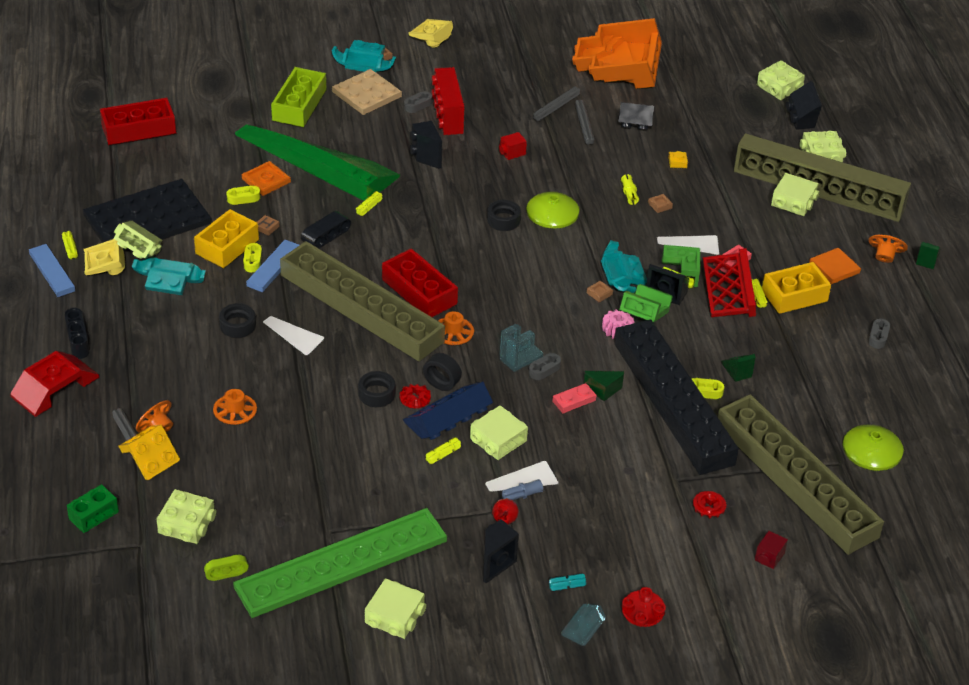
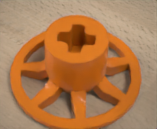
M873 235L869 237V243L877 248L876 259L882 262H893L895 253H902L908 249L904 241L893 236Z
M449 312L445 315V318L438 320L442 324L444 322L445 335L448 334V338L444 342L445 344H464L471 340L474 335L472 324L465 320L459 312ZM467 325L470 328V330L465 329L463 327ZM461 333H463L464 335H469V336L464 339L463 336L461 335ZM456 335L459 341H452L453 336Z
M231 389L215 402L213 412L219 421L236 425L251 420L257 412V405L251 397L244 395L243 391ZM246 401H249L252 406L246 405ZM218 407L224 409L219 413L217 412ZM243 410L252 411V413L247 416ZM228 413H231L230 420L222 418L226 416ZM236 414L243 418L242 420L234 421Z
M164 400L146 411L139 419L136 431L140 433L150 426L162 425L167 433L173 426V422L167 416L172 405L171 402Z

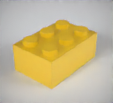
M229 209L194 237L195 254L225 268L245 251V247L248 244L259 240L258 223Z
M811 262L765 274L762 289L777 312L781 314L827 302L831 284L815 263Z

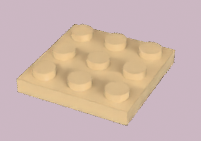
M372 69L332 86L334 94L362 115L402 97V91Z

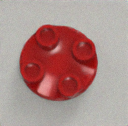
M643 587L628 594L622 601L624 617L636 626L650 627L656 625L665 615L666 606L663 600L648 587Z

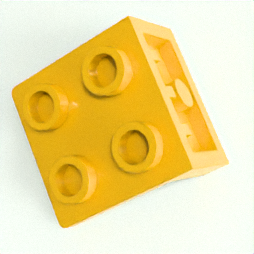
M162 425L150 426L119 445L122 453L130 452L145 480H150L180 460Z

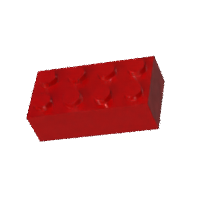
M435 68L434 75H432L434 89H431L432 99H434V109H436L439 129H442L443 135L463 134L464 103L455 68Z
M168 98L100 109L101 124L108 145L176 134L175 117Z
M412 248L382 263V280L412 306L430 317H434L457 305L458 287Z

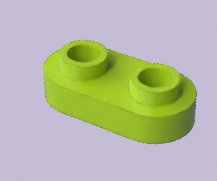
M243 555L214 559L204 566L206 578L211 581L239 576L248 570L247 559Z

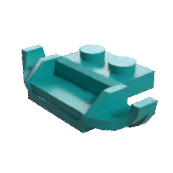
M354 40L350 49L346 48L344 53L340 52L337 46H334L332 49V55L335 60L344 65L346 69L365 72L372 69L377 73V71L391 68L396 60L394 56L389 61L384 60L385 45L364 42L362 40Z
M610 240L601 260L609 285L614 286L620 291L634 293L637 289L630 286L631 283L636 285H646L647 283L639 257L623 254L622 251H618L619 242Z
M157 257L148 258L143 261L134 259L132 264L133 270L148 276L145 284L146 290L176 295L183 294L186 282H203L206 270H201L193 263L158 259Z

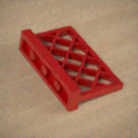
M739 249V253L703 257L711 317L748 313L749 317H755L756 302L747 249ZM730 260H736L737 262L733 267L726 264ZM715 262L718 265L713 269L707 263ZM721 267L729 270L725 275L718 272ZM732 273L739 276L735 281L728 278ZM713 275L721 278L717 283L710 280ZM724 281L731 284L727 289L720 286ZM734 287L741 290L737 295L730 292ZM716 289L723 292L719 297L712 294ZM726 295L733 298L729 304L722 300ZM738 301L742 303L744 307L735 308L733 305ZM718 303L725 307L723 310L714 311V307Z

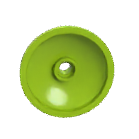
M544 192L529 200L526 212L530 220L535 224L555 229L573 224L579 217V206L575 200L566 194Z
M867 424L854 427L846 433L843 440V450L846 456L854 464L868 470L882 471L891 469L901 461L904 452L900 439L890 430L878 425Z

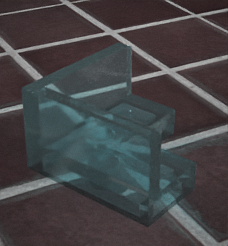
M517 323L501 331L500 360L512 371L515 372L543 357V352L534 345L535 333L529 330L521 334V327Z

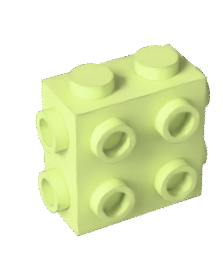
M779 61L759 72L757 86L782 100L804 85L805 75L785 62Z
M837 131L803 133V139L800 140V149L843 162V159L846 157V149L843 148L842 139L839 138Z
M785 173L774 190L771 206L805 216L806 212L812 209L814 201L819 196V191L817 190L818 183Z
M133 221L119 224L114 231L116 235L113 239L118 241L117 244L124 249H131L133 251L132 254L140 259L151 257L154 254L157 255L162 248L160 245L163 241L162 239Z
M498 406L471 424L470 439L475 444L481 446L489 455L499 460L527 441L528 426L513 416L510 411H507L502 406Z
M175 489L157 517L158 533L181 539L185 542L198 544L200 538L205 536L210 521L213 522L215 519L216 509H214V500Z
M385 578L365 608V623L373 628L381 629L393 636L405 639L409 631L412 632L414 630L417 618L425 612V594L417 589H411L396 581Z

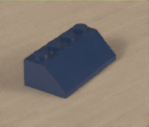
M482 381L457 389L407 416L403 421L421 439L430 438L432 440L441 435L440 432L444 429L449 431L457 427V422L461 421L463 423L470 420L475 412L480 414L488 410L487 406L492 404L493 401Z

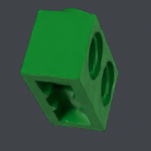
M101 484L67 504L68 518L81 532L85 533L118 513L117 498Z

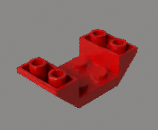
M55 351L26 368L10 395L36 417L52 407L51 394L74 380L85 387L98 379L99 374L76 356Z

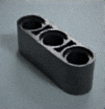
M333 211L304 229L301 234V240L303 242L307 241L320 249L347 232L351 226V220L338 211Z
M69 308L65 311L64 315L71 353L78 359H83L89 355V345L82 311L79 308Z

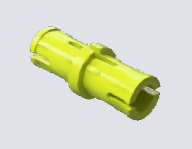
M627 174L628 179L624 175L621 178L624 186L623 192L627 196L629 204L633 205L632 200L634 204H637L639 202V197L636 193L637 187L633 184L631 175Z

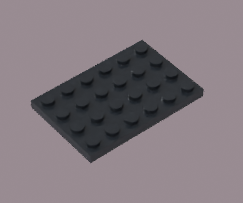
M183 179L174 180L83 209L85 218L102 243L112 240L116 235L114 233L116 227L128 221L135 222L162 240L212 223L211 216ZM123 248V251H124V252L131 250V249H129V248H127V249H124V248Z

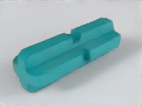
M583 573L568 575V578L562 576L549 579L551 591L567 589L568 586L569 588H576L586 585V578Z

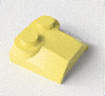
M426 19V21L409 32V36L426 41L427 45L432 48L438 47L440 43L451 36L453 24L452 21Z
M112 239L84 249L85 275L108 272L110 275H119L124 270V251L117 244L118 241Z

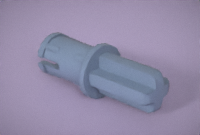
M540 479L525 484L519 483V486L503 490L502 496L503 499L508 498L510 500L522 497L526 499L529 495L543 492V484Z

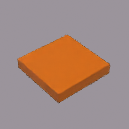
M270 161L242 174V180L250 186L259 187L262 196L291 183V177Z
M839 248L810 258L809 262H814L831 284L859 274L861 268Z

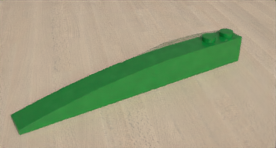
M246 124L235 132L236 136L363 201L372 196L375 191L380 193L400 178V174L374 161Z

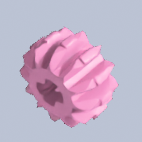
M617 309L614 312L608 311V314L603 317V331L606 333V336H612V339H614L616 328L633 324L634 318L630 316V313H624V311H618Z

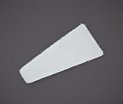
M716 235L657 237L658 244L700 248V252L719 255L718 238Z
M273 316L263 321V323L305 355H309L324 339L323 336Z
M542 461L488 481L485 485L489 491H500L519 486V483L525 484L537 479L541 480L543 486L558 484V481L548 463Z

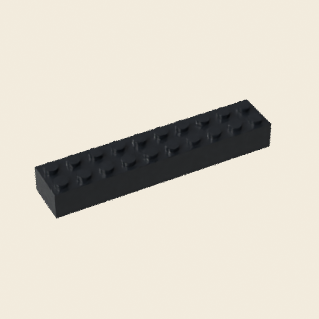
M649 319L617 327L614 345L698 474L703 475L735 466L739 448L652 320Z

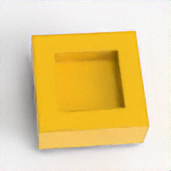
M669 152L670 168H687L686 152Z

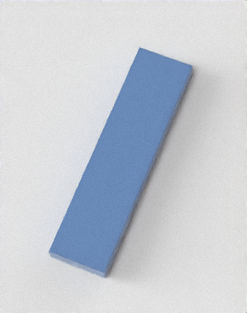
M284 240L246 281L247 287L263 292L280 274V258L297 248L299 244Z
M47 244L29 249L30 256L57 297L75 292V286Z

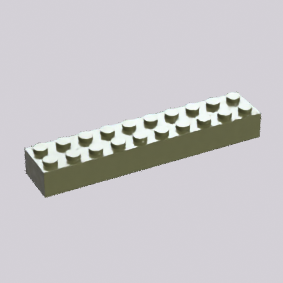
M746 133L738 144L734 172L776 185L779 184L784 174L788 173L818 183V198L897 222L900 221L905 211L911 187L910 182Z
M307 241L280 258L282 277L415 360L421 361L445 342L444 324Z
M751 394L719 409L718 419L735 444L848 555L880 538L884 521Z

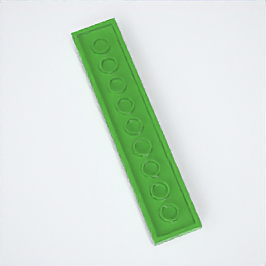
M425 508L233 582L234 589L251 618H254L447 542V535L428 508Z

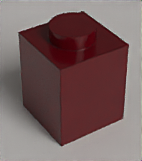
M768 531L757 546L755 561L774 569L785 554L788 539Z

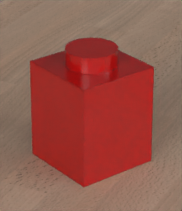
M519 132L503 136L500 140L499 151L507 160L526 155L527 141Z

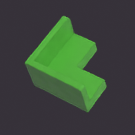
M664 245L662 263L681 265V274L693 276L695 279L694 287H698L700 248Z

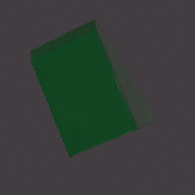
M922 242L916 265L934 270L941 252L940 247Z
M755 354L742 355L722 360L721 362L732 379L737 382L752 378L756 357Z
M585 371L584 384L587 383L596 396L605 401L622 389L624 371Z

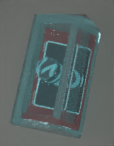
M583 604L561 632L562 636L585 646L606 618L601 606Z

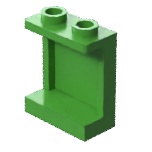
M639 284L635 294L629 291L624 292L619 310L646 320L651 319L652 322H655L669 312L673 296Z

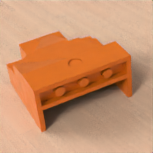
M655 18L599 25L595 36L578 38L577 45H575V56L572 58L573 65H576L578 72L589 70L594 81L604 80V82L622 80L634 83L636 89L655 87L662 46Z

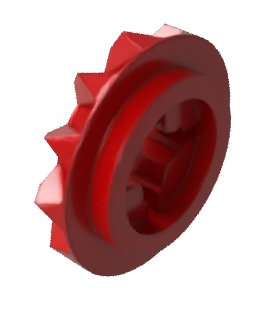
M409 384L408 387H403L402 391H400L401 403L409 408H422L429 404L431 400V393L426 388V385L420 387L419 384L414 386Z
M704 491L694 497L693 506L695 507V512H700L701 517L707 515L709 519L712 516L718 518L720 514L725 512L726 501L716 492Z

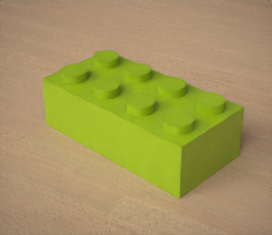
M294 67L271 104L272 121L304 127L326 91V73Z

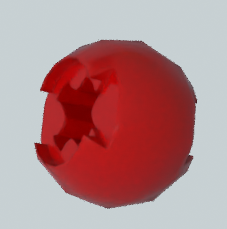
M505 498L495 503L492 514L496 521L502 519L505 523L511 524L516 521L519 509L513 500Z

